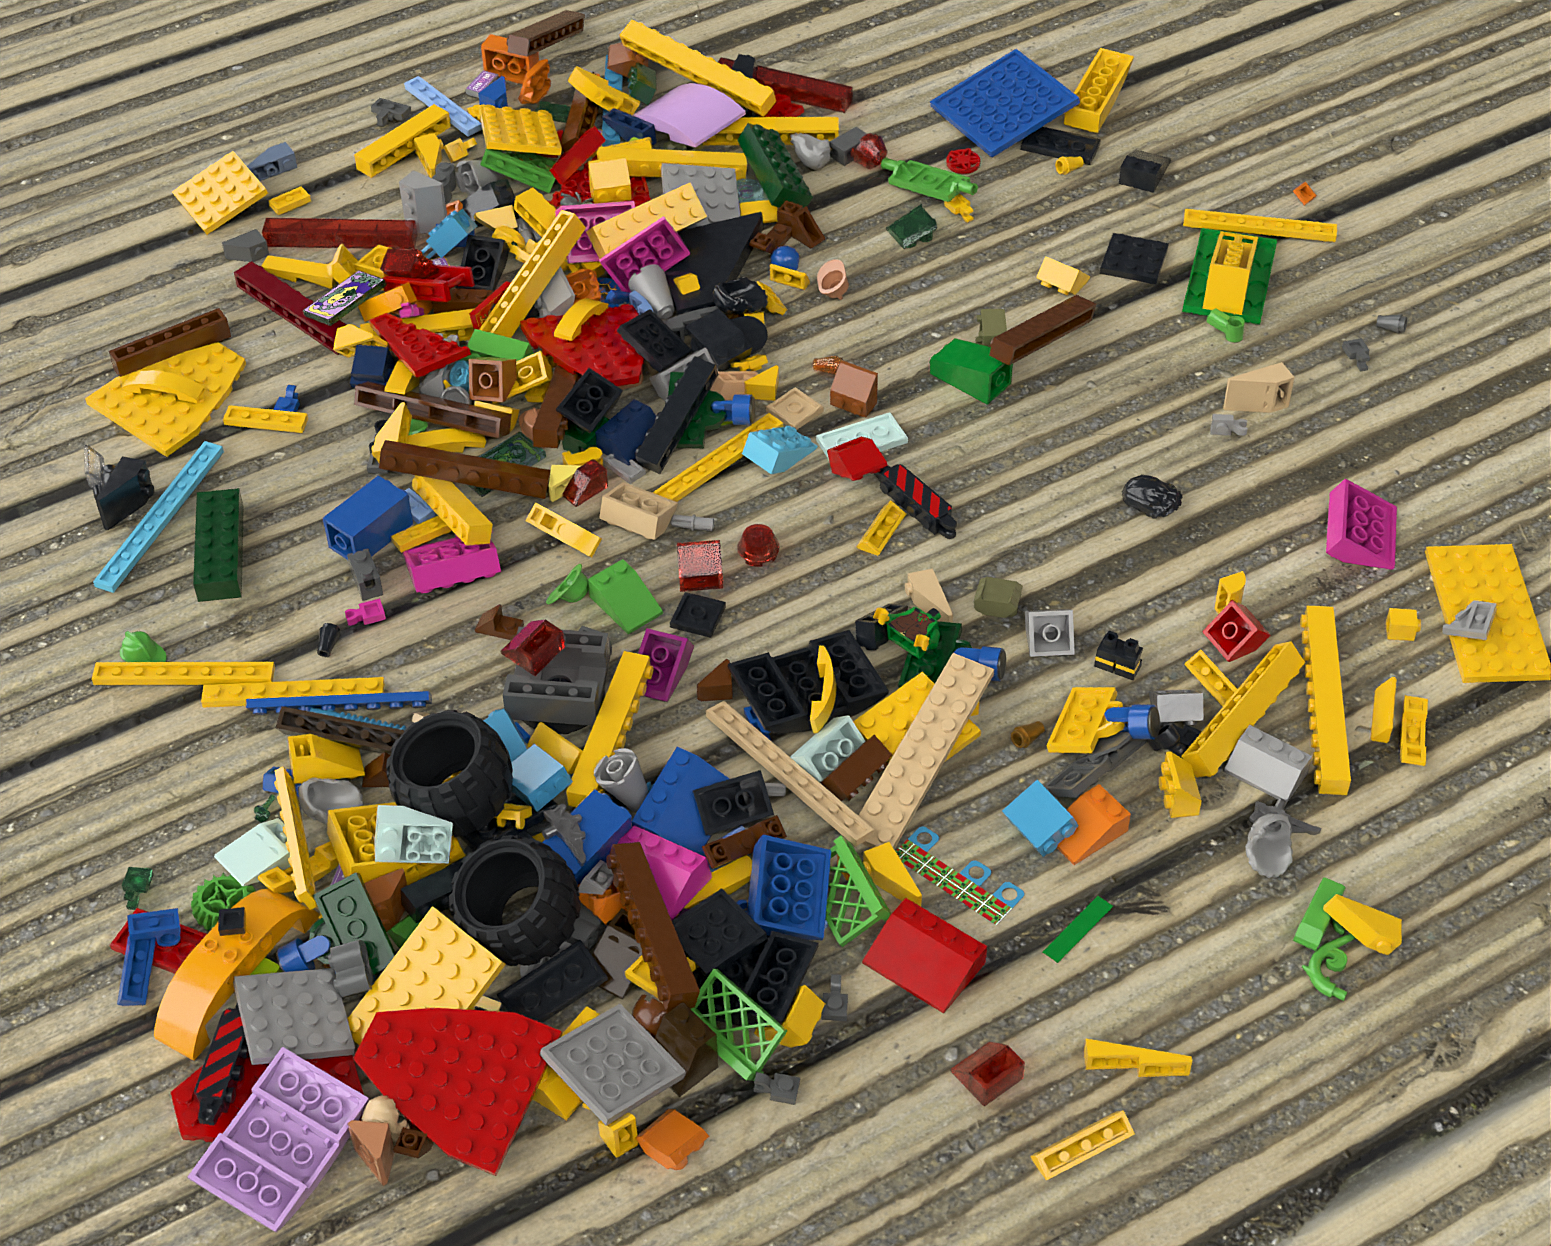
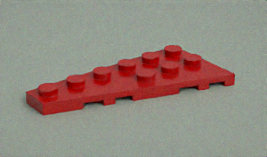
M389 313L369 320L371 328L381 339L388 342L387 346L416 378L425 376L429 372L444 368L450 363L471 355L470 348L466 346L459 347L457 342L445 341L443 336L424 328L419 330L415 324H405L401 318Z

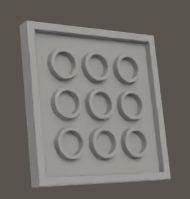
M662 163L663 194L691 182L707 215L704 220L686 229L740 217L734 168Z
M334 969L234 976L233 985L252 1065L271 1063L282 1047L304 1060L354 1054L355 1046L340 993L336 992L334 987V979H336Z
M621 1004L548 1044L540 1052V1056L606 1126L676 1084L686 1074V1071Z

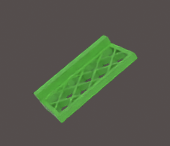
M486 147L480 163L481 166L547 193H550L556 179L550 172V169L556 162L536 153L487 149Z
M841 835L834 840L836 845L829 849L831 850V858L836 854L840 858L837 867L830 866V871H835L833 883H828V887L831 890L827 899L825 920L828 922L837 942L843 947L880 919L887 921L892 913L852 843ZM841 873H849L850 877L847 885L839 884ZM837 889L846 890L843 901L834 900ZM852 891H859L858 903L849 902ZM832 905L841 906L838 918L831 917L830 915ZM847 907L856 908L853 920L844 919ZM862 909H868L872 914L865 921H859ZM842 924H852L850 932L842 937L840 934Z
M718 969L712 970L700 988L695 1008H690L717 1034L718 1055L745 1080L755 1081L756 1072L764 1073L762 1068L787 1033V1030ZM718 978L722 982L723 993L713 995L712 985ZM730 995H737L739 997L740 1009H730ZM723 997L725 1011L715 1012L714 998ZM708 999L709 1014H701L696 1008L702 1000ZM754 1010L757 1013L758 1024L748 1026L747 1011ZM741 1012L742 1027L732 1028L731 1014ZM725 1015L726 1029L719 1030L716 1027L715 1016ZM765 1026H772L778 1031L771 1041H766ZM758 1028L760 1042L750 1044L749 1029ZM743 1030L744 1045L737 1046L734 1043L733 1032ZM760 1046L761 1057L757 1063L751 1058L750 1047Z

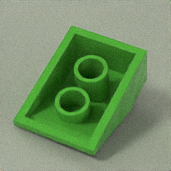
M623 559L588 579L589 597L627 634L663 614V610L637 572Z

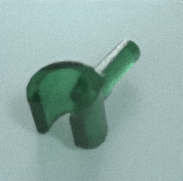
M270 795L262 806H255L254 813L256 815L254 818L257 821L263 823L269 819L270 812L267 809L276 797L274 795Z

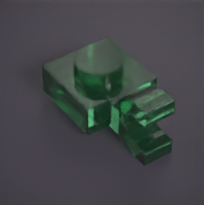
M128 867L122 883V888L125 892L123 898L128 901L126 905L127 910H136L139 904V894L148 892L154 875L151 868Z

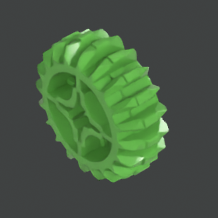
M223 872L222 876L218 878L213 875L211 881L204 879V886H197V892L193 893V900L191 901L193 917L197 920L200 927L204 926V929L208 932L219 922L220 909L232 908L241 899L255 892L256 889L252 884L243 887L231 874L226 876Z

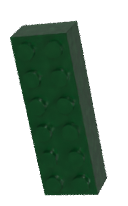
M747 123L737 141L771 205L780 208L785 201L801 205L803 208L808 206L813 196L809 191V187L804 182L803 176L798 171L797 165L793 162L791 154L787 151L784 142L781 140L780 134L774 129L769 130L759 124Z
M239 488L197 492L193 586L198 602L242 598L244 505Z

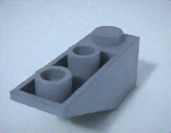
M286 142L269 147L247 167L259 181L293 170L297 168L295 153Z

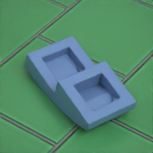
M635 290L629 294L630 305L634 306L639 315L649 309L653 311L651 305L641 294Z

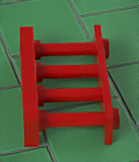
M410 262L408 263L409 274L406 276H385L382 278L384 292L409 282L416 299L448 302L451 300V288L455 286H475L471 267Z

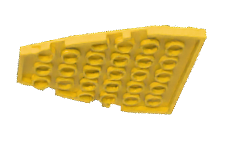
M217 342L185 351L135 371H164L186 377L205 387V391L198 403L178 400L177 394L150 389H144L141 394L123 391L122 386L130 374L114 378L85 399L87 405L168 457L201 432L200 427L204 422L208 423L211 419V412L218 410L230 395L232 384L239 379L240 372L246 366V361L242 356Z

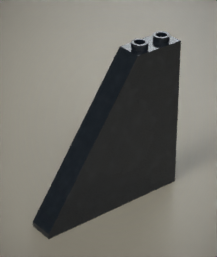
M762 212L677 232L691 253L664 271L677 316L698 309L716 306L713 301V290L719 282L737 280L753 250V247L749 246V242L758 232L762 233L764 229ZM688 273L697 275L700 289L683 295L676 286L674 279Z

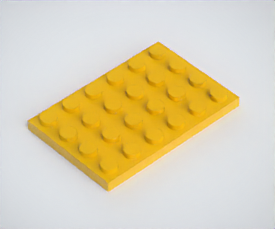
M493 105L479 107V116L487 149L561 156L562 147L552 115L548 111L538 110V112H533L526 108L513 110L511 107L495 108Z
M432 906L372 985V990L366 993L347 1018L353 1041L360 1046L376 1012L422 1008L472 1010L506 964Z

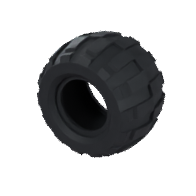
M445 710L440 713L424 716L421 720L414 724L412 723L406 728L390 749L392 753L387 759V779L391 796L396 805L405 806L452 822V836L455 838L466 836L468 833L475 830L478 831L488 825V822L497 817L505 808L504 804L511 796L513 768L509 752L498 733L481 718L469 712L458 713L457 710ZM462 771L456 777L443 783L452 774Z
M508 835L502 836L497 841L490 839L480 844L479 849L472 854L469 853L462 861L463 865L458 872H455L451 882L453 893L449 895L450 912L456 921V925L506 965L517 966L520 964L530 966L540 963V959L546 956L552 957L560 950L559 947L566 939H570L575 931V920L580 916L579 888L573 871L567 866L566 861L550 846L532 838ZM538 887L536 898L531 907L517 920L503 925V910L508 900L516 892L524 888Z

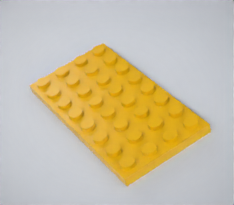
M1513 545L1426 547L1425 555L1445 624L1450 625L1455 620V616L1460 611L1465 610L1474 600L1496 603L1497 605L1487 640L1449 635L1462 682L1551 680L1550 659Z

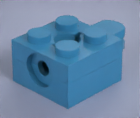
M463 209L459 212L454 210L428 233L430 235L426 240L428 245L420 253L423 255L432 247L433 251L425 258L429 260L436 253L442 258L477 227V224Z

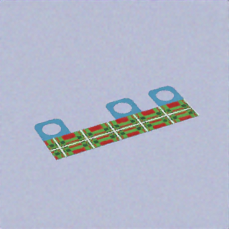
M919 827L895 851L903 864L995 925L1024 897V891L1010 882L1003 883L993 895L979 887L991 875V870L979 861H971L958 873L929 854L927 851L939 840V836L926 827ZM922 832L929 833L932 836V841L929 844H921L917 841L918 834ZM974 866L981 867L984 870V875L979 879L972 878L969 875V869ZM1005 888H1013L1017 892V897L1014 900H1006L1002 897V891Z

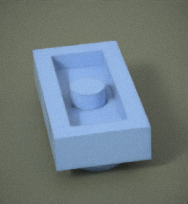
M410 488L405 490L410 498L412 519L417 524L436 516V513L419 495Z

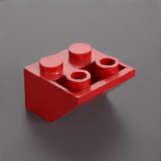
M863 436L827 450L832 473L849 478L852 481L860 480L863 478V475L868 473L880 472V468L888 466L887 461L873 440Z

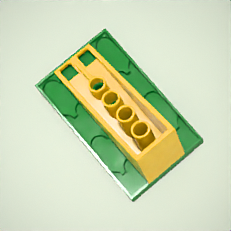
M1202 228L1182 312L1209 316L1210 312L1216 308L1230 317L1239 316L1247 323L1251 322L1260 325L1277 239Z

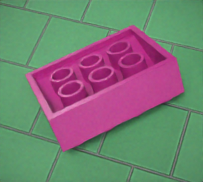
M634 201L560 206L555 211L556 217L561 210L576 214L586 227L566 257L568 264L599 262V257L586 232L595 225L635 208Z
M663 216L599 259V262L622 291L631 293L628 286L629 280L634 273L636 275L641 273V268L655 264L666 271L691 253L673 226Z
M1345 478L1329 494L1326 553L1344 563L1394 569L1397 506Z
M455 537L414 547L402 552L417 593H429L434 588H449L454 586V583H469L474 581L475 578L482 576L489 578L501 572L497 550L491 540L490 544L466 546L460 538Z
M634 825L617 844L641 843L670 918L673 920L712 878L707 858Z

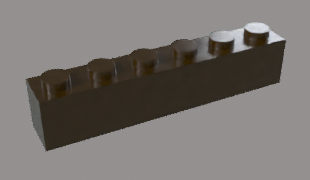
M281 706L275 727L286 735L313 734L356 749L381 754L386 752L390 755L392 753L390 749L394 742L404 733V730L284 706Z

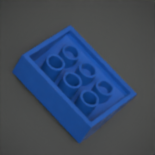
M676 747L632 819V827L635 825L696 853L702 849L703 845L708 843L712 835L706 836L693 790L730 778L699 756Z
M767 835L760 837L754 845L747 914L767 935L770 936L772 931L806 940L824 939L831 850Z

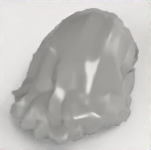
M802 133L791 135L792 140L790 142L795 146V152L804 166L817 170L822 169L830 160L828 139L820 140Z
M311 778L303 782L298 788L299 804L304 813L313 820H318L323 824L328 822V810L364 806L362 802L363 795L360 793V789L349 781Z
M1266 814L1258 818L1251 827L1248 834V842L1245 846L1246 855L1249 858V865L1252 866L1254 871H1258L1259 875H1264L1267 878H1277L1279 875H1283L1292 863L1293 850L1290 838L1292 828L1288 821V816L1283 814Z

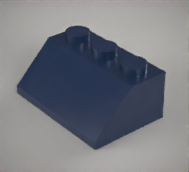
M633 399L596 431L597 448L601 449L603 454L607 456L612 454L614 459L629 466L631 459L633 461L637 460L635 457L636 449L639 445L643 444L648 429L653 427L656 414L651 407Z

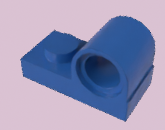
M178 908L127 915L130 941L156 937L157 943L163 947L174 946L180 941L181 930Z

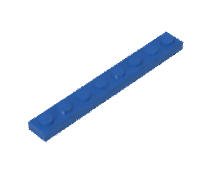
M429 691L246 699V708L253 711L255 715L267 714V711L275 710L279 714L281 706L310 711L312 707L322 710L331 709L335 711V708H344L345 711H356L358 707H367L368 710H379L381 706H389L390 709H402L403 705H412L413 708H424L426 704H432V695Z

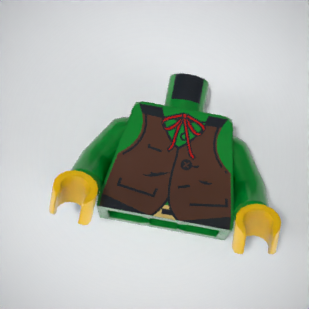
M881 607L876 609L873 618L879 619L878 623L881 625L887 624L888 639L918 659L928 649H936L938 647L940 632L937 621L941 618V614L937 609L932 608L925 613L919 608L913 607L908 611L891 614Z

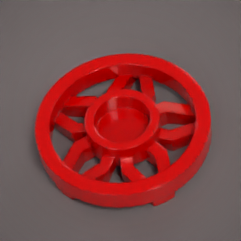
M969 148L950 151L946 158L947 167L959 174L975 172L979 169L981 162L979 155Z

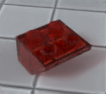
M399 247L396 249L387 248L380 268L387 276L426 279L439 271L433 264V261L422 255L423 253L420 250H405Z
M720 540L677 543L680 592L723 589Z
M546 619L530 621L500 652L530 674L536 676L565 647L563 631Z
M988 1042L951 1068V1073L985 1107L1023 1079L1025 1062L1008 1045Z

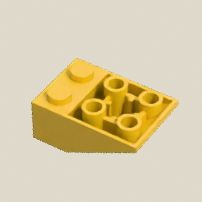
M313 734L288 736L289 758L294 784H302L311 778L354 779L358 776H365L359 749Z

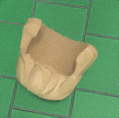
M380 1095L371 1099L363 1111L361 1121L389 1123L393 1142H397L403 1127L410 1129L407 1120L398 1123L399 1113L398 1109L395 1108L396 1104L393 1099H389L387 1096Z

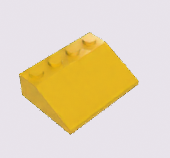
M395 802L328 810L327 835L345 878L357 872L360 873L363 882L366 883L403 868L406 871L419 864L375 862L374 843L378 805L397 806Z

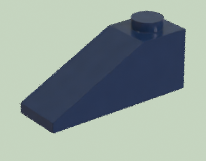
M615 108L602 116V120L626 142L633 137L638 139L650 137L652 146L657 143L655 126L650 122Z

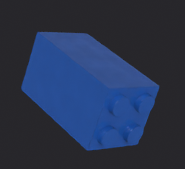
M380 476L375 477L323 517L329 548L347 560V554L353 553L354 555L355 552L363 551L367 548L371 557L392 541V535L406 530L413 525L408 493L394 486L389 480H385Z
M596 789L571 813L572 816L579 814L582 817V821L578 825L580 831H585L586 833L585 839L582 840L583 852L586 856L584 866H580L567 844L557 835L542 842L550 846L566 861L567 866L573 871L577 885L581 884L585 876L600 860L606 863V858L610 854L612 844H617L631 829L632 815L625 807L616 805L607 794H601Z

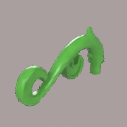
M1333 919L1332 924L1335 931L1340 935H1344L1345 929ZM1351 933L1325 943L1312 955L1309 966L1302 965L1313 986L1327 997L1331 998L1333 996L1343 1001L1346 998L1347 991L1336 987L1337 984L1330 982L1328 976L1324 977L1321 972V963L1327 958L1325 964L1329 970L1339 972L1345 969L1347 955L1338 948L1355 939Z

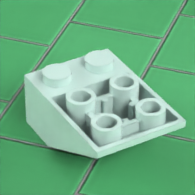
M378 805L374 843L375 862L449 864L453 823L405 806Z
M279 818L260 823L216 853L214 857L243 887L260 882L258 875L278 866L281 870H285L291 867L288 861L290 853L285 845V842L288 840L282 828L285 824Z

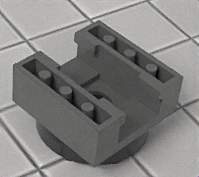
M518 627L514 644L517 664L514 675L507 674L502 695L504 709L513 720H522L533 729H536L537 725L542 722L558 734H569L588 725L593 726L605 698L604 686L610 661L608 633Z

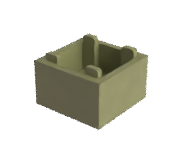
M981 309L980 315H977V322H980L979 337H975L976 344L990 347V343L995 336L1007 331L1005 309Z

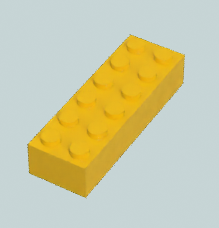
M690 182L595 225L586 233L599 259H601L663 216L676 232H680L701 222L707 215Z

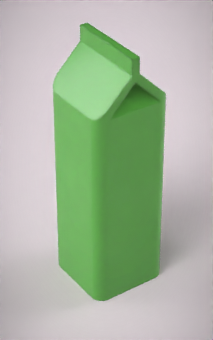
M1325 877L1322 878L1293 939L1294 942L1315 951L1317 950L1332 920V917L1323 910L1324 905L1336 894L1343 896L1346 888L1344 885Z

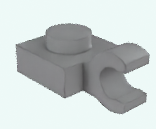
M1213 414L1210 434L1231 436L1233 431L1238 435L1245 436L1247 435V420H1234L1233 415Z

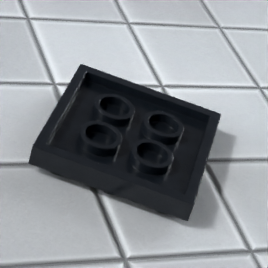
M1113 233L1100 267V274L1156 285L1169 243Z
M651 309L620 325L617 329L621 337L659 373L685 358L692 351Z
M722 888L672 921L686 957L695 962L696 968L706 979L713 969L721 971L767 939L766 932Z

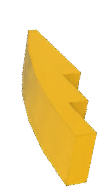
M452 428L409 435L407 444L463 453L465 447L484 448L486 439L482 434Z

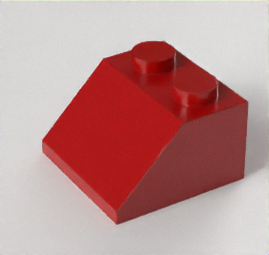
M1234 600L1202 631L1228 662L1255 652L1271 636L1246 606Z

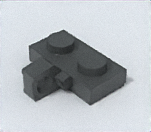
M379 98L371 105V112L377 114V125L384 127L388 124L389 120L403 121L411 113V107Z

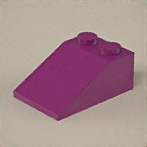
M646 628L638 654L650 656V666H653V674L651 679H647L645 697L668 703L688 667L694 645L688 638Z

